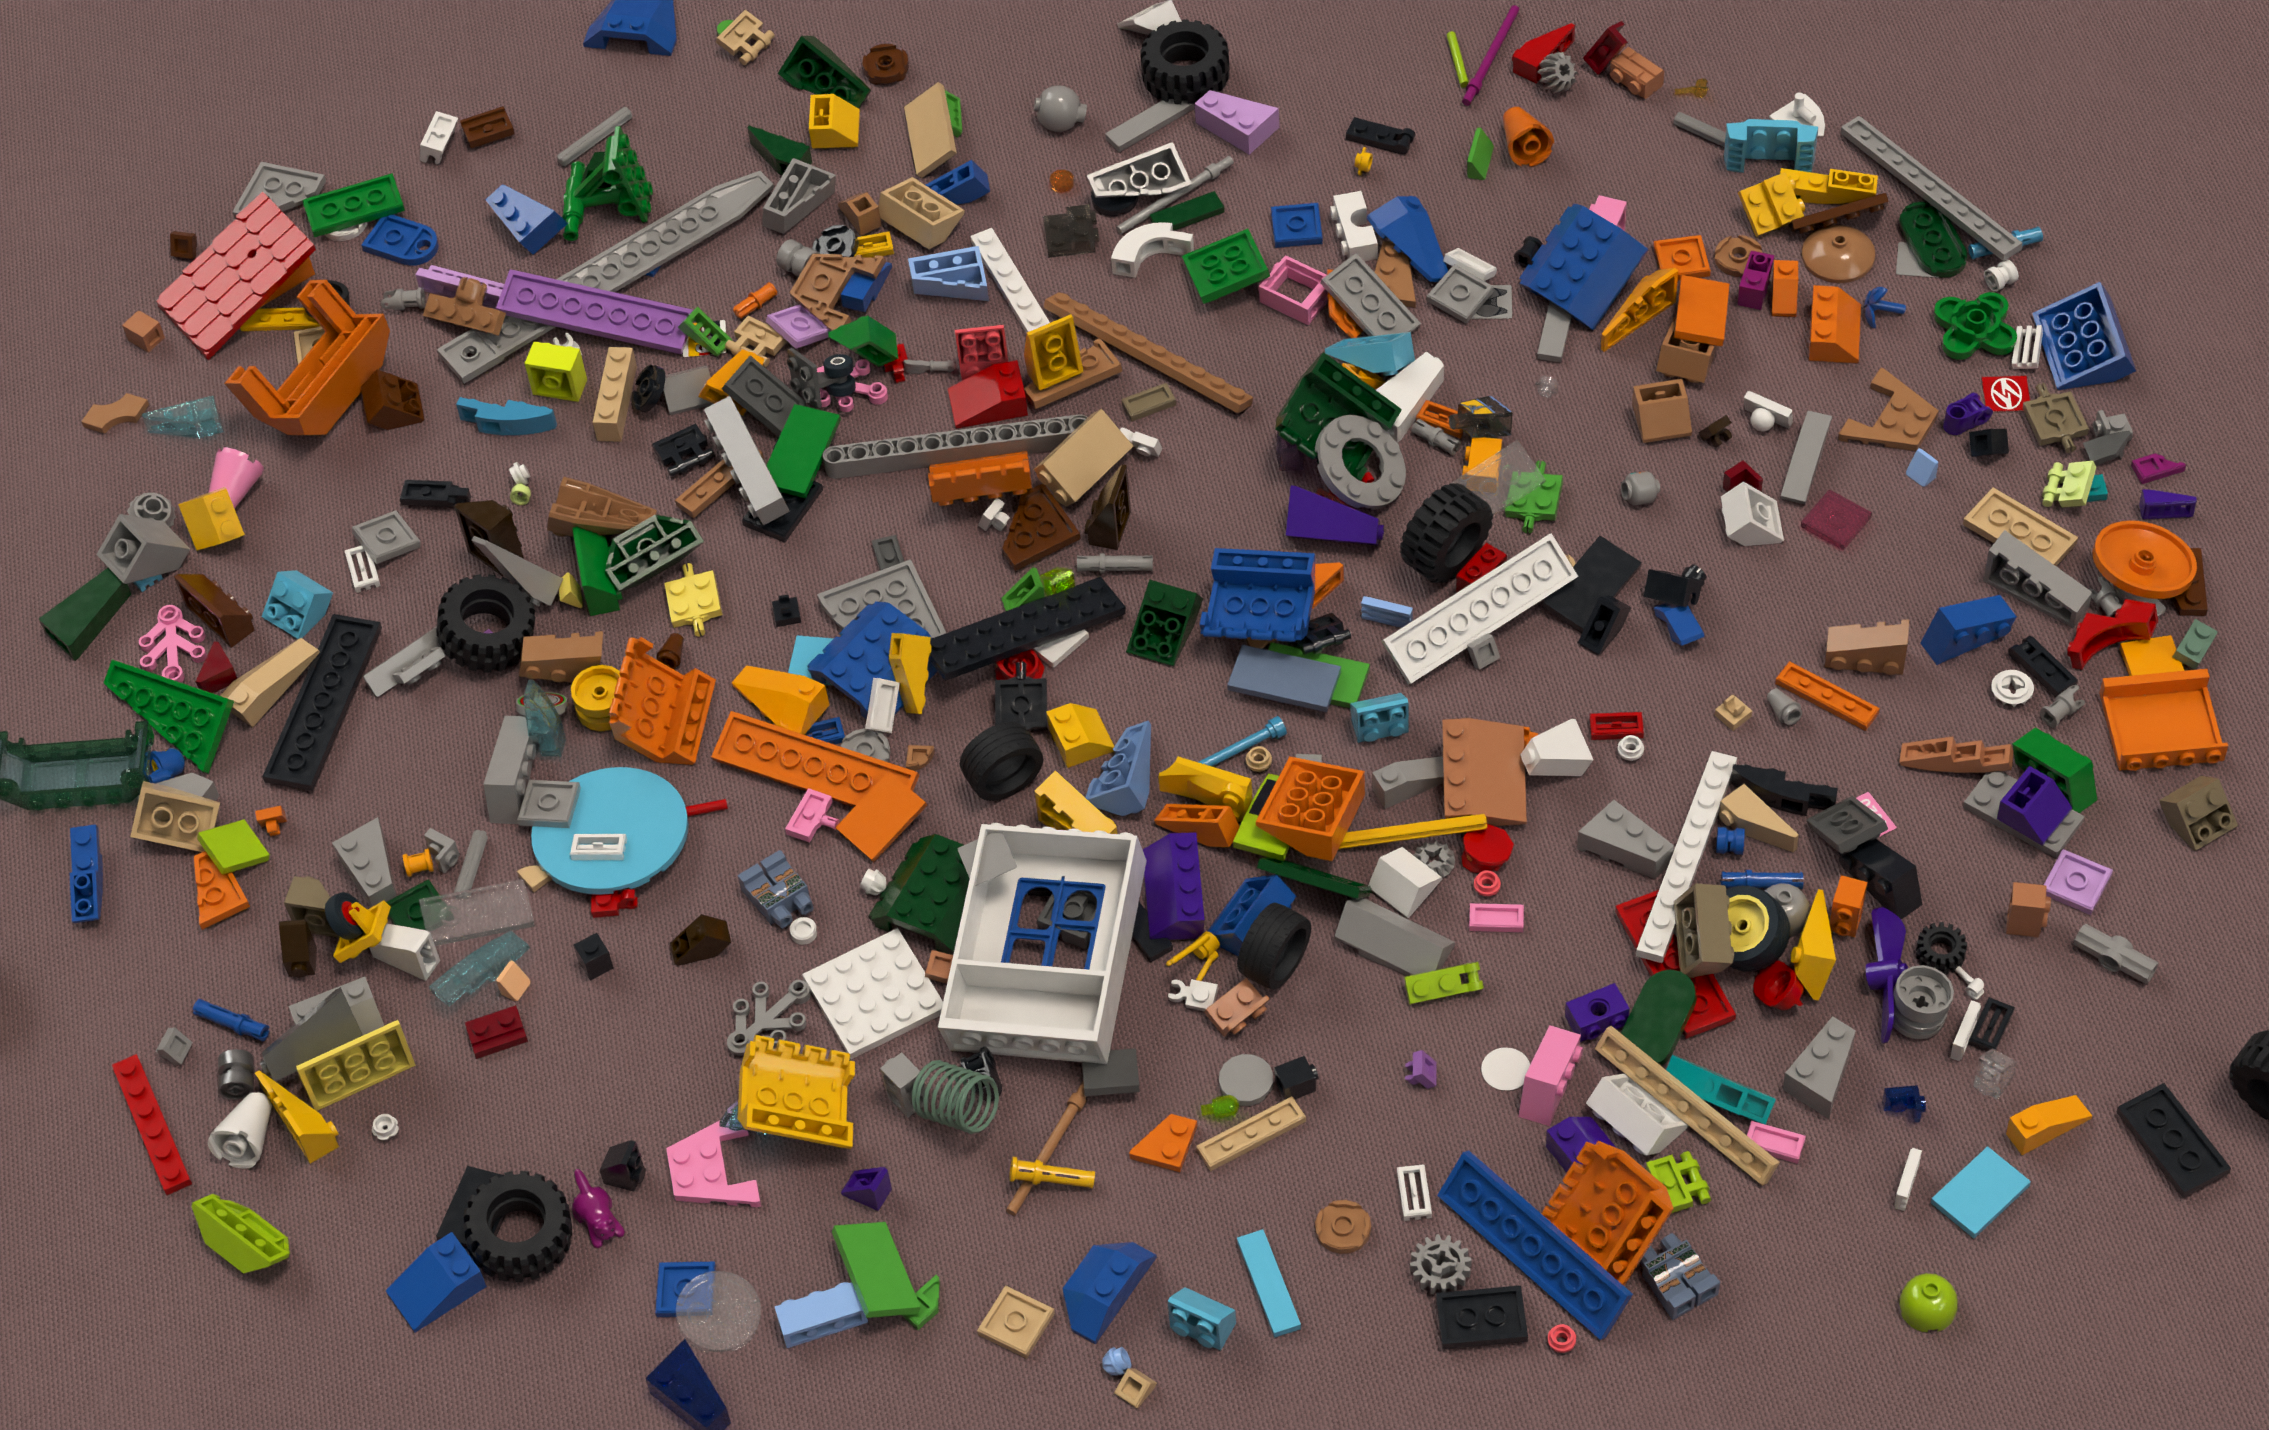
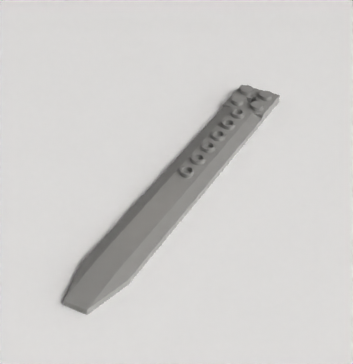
M761 171L715 186L556 280L616 292L742 218L774 188V185ZM505 315L499 336L470 329L438 348L437 352L440 358L465 384L504 361V357L552 330L555 326ZM468 353L475 354L472 357H467Z

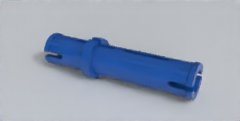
M1745 870V872H1721V879H1732V881H1721V885H1725L1726 888L1742 885L1769 888L1772 885L1784 883L1803 889V882H1792L1793 879H1803V872L1757 873L1752 872V870Z
M198 999L193 1006L194 1015L228 1027L238 1035L245 1034L259 1041H265L269 1035V1025L254 1021L249 1015L231 1012L203 999Z

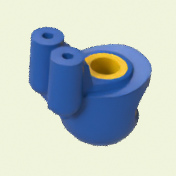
M169 748L166 751H151L148 753V762L153 771L152 774L148 775L150 783L156 784L169 780L183 772L185 760L179 750Z

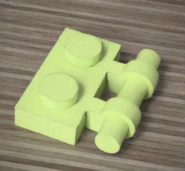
M2093 461L2069 463L2066 471H2062L2063 464L2059 462L2054 463L2053 468L2048 472V485L2043 489L2042 504L2046 507H2051L2053 501L2058 500L2061 507L2085 506L2096 471L2095 463ZM2063 483L2062 488H2057L2058 484Z

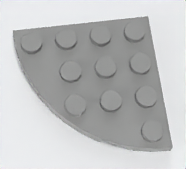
M911 559L817 594L818 601L823 610L842 629L852 620H858L856 616L868 604L873 605L875 601L892 604L928 631L932 638L946 633Z

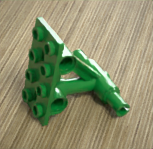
M615 126L614 135L606 139L604 161L582 183L581 181L586 169L585 164L579 161L571 164L570 178L566 181L562 218L568 223L564 227L563 233L564 238L568 241L578 239L579 225L583 222L584 209L587 207L615 203L618 205V211L622 215H639L642 223L648 222V213L651 212L650 196L653 195L652 184L650 181L647 182L644 168L638 163L636 151L630 147L628 135L624 134L621 126ZM603 182L612 185L611 187L597 189Z

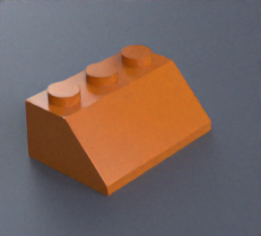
M1813 285L1809 361L1859 362L1861 304L1839 287Z

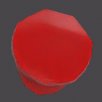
M1032 649L996 662V680H1008L1016 677L1015 664L1017 662H1020V671H1022L1021 662L1027 664L1026 677L1041 679L1045 670L1041 660Z
M1487 824V829L1467 832L1463 837L1464 851L1461 856L1463 867L1473 873H1480L1486 870L1498 871L1509 860L1514 843L1504 829Z

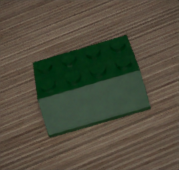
M1322 352L1297 382L1276 418L1275 430L1279 432L1278 436L1292 446L1296 444V449L1312 460L1316 458V463L1319 464L1318 453L1315 452L1316 441L1323 428L1334 419L1345 415L1362 416L1379 423L1384 430L1388 431L1392 428L1402 409ZM1350 440L1345 443L1342 449V459L1348 472L1361 481L1367 471L1364 465L1373 448L1368 444L1364 445L1365 442H1353Z
M938 834L922 837L918 842L912 843L904 857L905 861L900 863L892 876L894 881L888 883L879 898L881 901L875 904L868 916L875 923V927L890 932L892 929L891 923L934 939L936 951L953 955L970 880L958 852V848L964 846V844Z

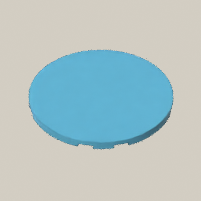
M614 767L588 772L569 781L579 782L581 786L570 828L532 827V847L542 871H545L555 883L562 887L580 893L601 895L613 894L615 890L628 887L630 889L639 887L649 882L650 878L660 871L664 872L683 849L689 823L684 801L678 791L668 781L649 771L628 767ZM574 834H626L627 844H625L626 849L623 852L624 860H572L570 852Z

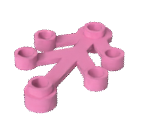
M866 359L858 360L850 375L856 378L860 375L865 376L869 374L871 370L869 361ZM824 366L817 368V372H824ZM855 382L856 389L854 392L868 395L869 401L872 404L880 405L887 401V388L882 383L875 382L871 385ZM820 388L821 398H826L821 400L822 407H827L831 403L830 394ZM835 397L842 412H850L854 408L852 397Z
M166 605L159 610L158 623L139 639L141 650L149 652L141 657L140 665L145 671H153L157 667L156 660L167 650L168 666L163 669L162 676L183 683L185 676L182 668L179 666L178 648L189 653L192 660L196 663L205 661L207 654L204 647L196 646L177 635L176 627L188 633L191 641L194 643L202 642L206 635L201 626H194L184 620L182 611L174 605ZM166 630V636L156 645L154 640Z

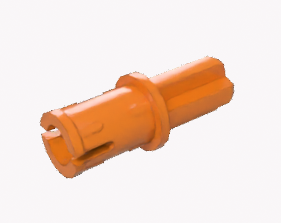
M768 282L756 292H750L746 299L734 306L733 312L736 317L744 318L755 309H761L765 302L777 295L776 288L772 283Z

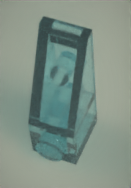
M214 396L142 414L148 433L203 438L223 432L220 413Z

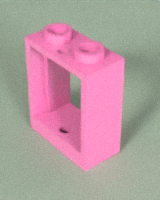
M1285 255L1279 263L1277 262L1273 266L1270 277L1263 279L1259 283L1260 303L1309 325L1328 302V291L1320 284L1321 280L1327 275ZM1287 278L1313 289L1302 303L1276 292Z

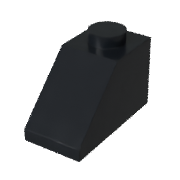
M1612 596L1599 597L1578 643L1599 655L1602 654L1621 631L1632 607Z

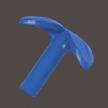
M1876 287L1872 291L1869 290L1864 302V308H1866L1865 318L1872 328H1876L1874 311L1877 309L1904 314L1906 310V305L1881 300L1888 291L1884 287Z

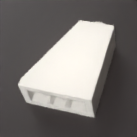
M1570 719L1533 737L1520 754L1529 775L1582 776L1593 761V757L1576 719Z
M386 924L382 932V940L375 947H369L374 958L425 981L440 962L431 933L426 930Z

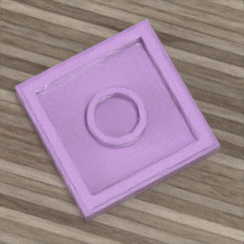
M800 304L769 314L766 319V323L794 348L828 338V332L831 331Z
M2062 849L2044 883L2047 886L2046 896L2091 915L2112 876L2113 870Z

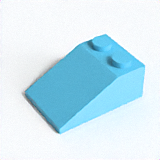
M1411 332L1343 339L1325 348V354L1372 373L1383 372V376L1397 374L1398 370H1403L1408 364L1415 361Z

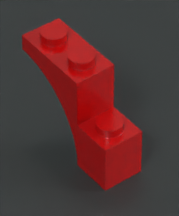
M2125 599L2121 609H2117L2115 618L2086 613L2083 622H2080L2077 626L2074 641H2071L2068 645L2067 655L2071 659L2072 668L2083 670L2085 664L2093 655L2111 644L2133 639L2150 640L2158 623L2156 605Z

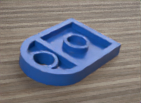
M389 215L380 218L361 246L364 252L404 265L416 266L431 260L438 251L439 243L436 233L430 227L396 215ZM423 246H430L426 250H419Z

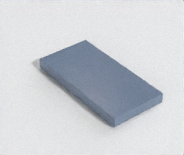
M1242 645L1227 687L1229 691L1327 712L1341 674V666Z

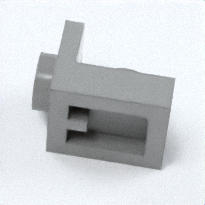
M2103 410L2097 411L2096 421H2093V430L2096 436L2099 435L2101 437L2122 431H2130L2133 435L2125 413L2106 417Z
M430 828L424 835L428 845L427 849L436 856L435 859L439 871L446 873L450 867L456 864L460 856L456 842Z

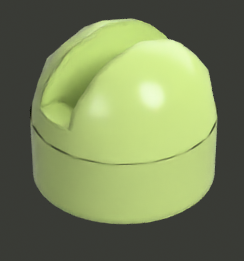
M522 483L516 484L510 493L511 501L517 505H526L531 496L530 488Z

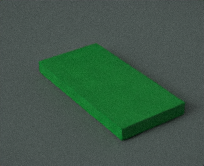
M393 173L302 200L314 238L405 211Z
M794 404L766 465L780 492L802 498L807 497L823 461V452L830 446L841 421L839 414Z

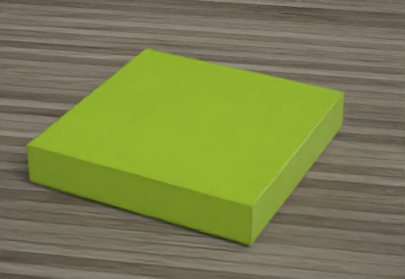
M245 819L198 832L197 840L222 875L269 860L270 854Z

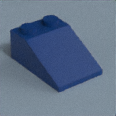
M453 1232L427 1247L387 1288L386 1293L414 1333H416L487 1286L480 1269Z

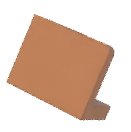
M137 311L122 325L128 341L148 353L165 338L160 323L141 311Z

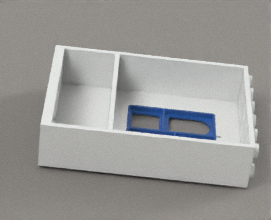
M1000 823L981 824L938 1029L950 1051L978 1053L980 1048L986 1046L995 1055L1107 1064L1147 861L1137 836L1126 832L1108 834L1104 831L1082 832L1078 829H1069L1067 831L1056 830L1052 827H1043L1041 829L1030 828L1026 825L1014 827L1004 826ZM993 832H1003L1017 867L975 886L986 835ZM1042 887L1050 890L1054 895V906L1051 916L1052 926H1049L1046 930L1019 928L1018 921L1024 896L1034 888ZM1087 891L1096 897L1097 908L1092 921L1066 920L1063 918L1065 903L1073 893ZM1061 929L1084 931L1091 934L1084 969L1053 967ZM1017 939L1044 941L1046 945L1041 966L1010 963L1014 942Z

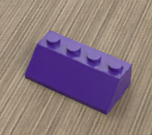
M1196 832L1170 833L1142 849L1147 860L1144 880L1150 939H1198L1204 933L1205 919Z
M1568 1117L1546 1132V1148L1566 1173L1574 1161L1580 1163L1576 1157L1586 1142L1595 1145L1597 1141H1601L1615 1147L1592 1117Z

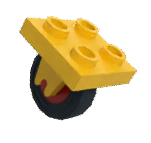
M345 892L330 897L325 904L326 919L333 931L340 937L333 957L342 963L349 958L357 957L366 948H373L382 940L384 926L388 922L387 917L391 907L383 900L373 907L366 909L355 897Z

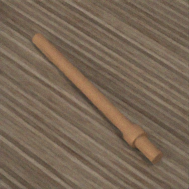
M1084 1080L1077 1092L1072 1093L1067 1101L1068 1107L1036 1159L1043 1162V1165H1046L1077 1111L1080 1112L1086 1103ZM1023 1180L1006 1209L1008 1214L1013 1216L1017 1214L1033 1187L1031 1181Z

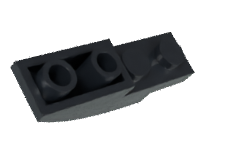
M1733 764L1731 784L1736 788L1745 784L1767 806L1788 813L1807 816L1808 808L1826 810L1836 804L1838 788L1828 785L1807 784L1801 781H1786V772L1773 768L1764 769L1745 764Z

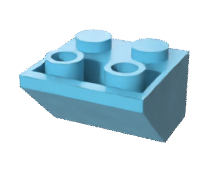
M297 570L277 572L261 617L295 638H303L325 616L333 592Z
M1402 693L1350 703L1351 720L1358 743L1372 742L1389 736H1400L1409 732V703Z
M1186 1287L1172 1295L1168 1300L1170 1328L1175 1333L1183 1337L1188 1335L1196 1339L1204 1347H1214L1221 1351L1236 1325V1311Z

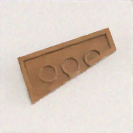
M1098 338L1093 342L1094 346L1088 350L1085 348L1080 350L1083 373L1042 390H1039L1034 382L1024 388L1025 396L1035 409L1122 372L1121 363L1105 343Z

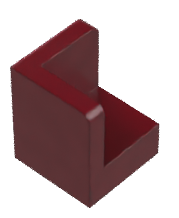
M1744 460L1724 472L1723 489L1726 492L1742 482L1762 492V477Z

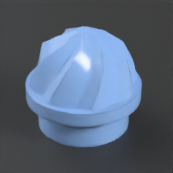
M1113 1347L1103 1357L1102 1366L1110 1375H1123L1128 1368H1131V1360L1123 1347L1118 1349Z

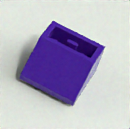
M2029 766L2000 801L1997 819L2043 846L2072 811V806L2052 778Z

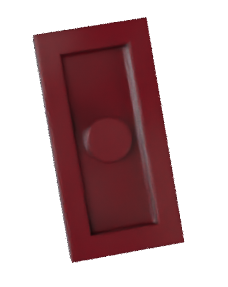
M1622 21L1608 27L1583 57L1584 61L1597 75L1605 71L1610 65L1611 60L1628 43L1619 33L1625 25Z

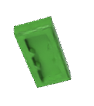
M945 90L953 135L958 137L962 134L960 98Z

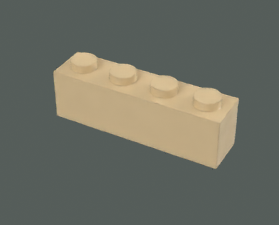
M608 348L593 418L597 441H622L637 369L633 348Z

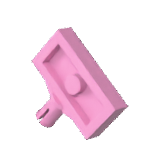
M808 788L785 828L786 835L810 843L817 829L822 825L836 830L835 827L839 824L840 820L826 815L833 803L832 796Z

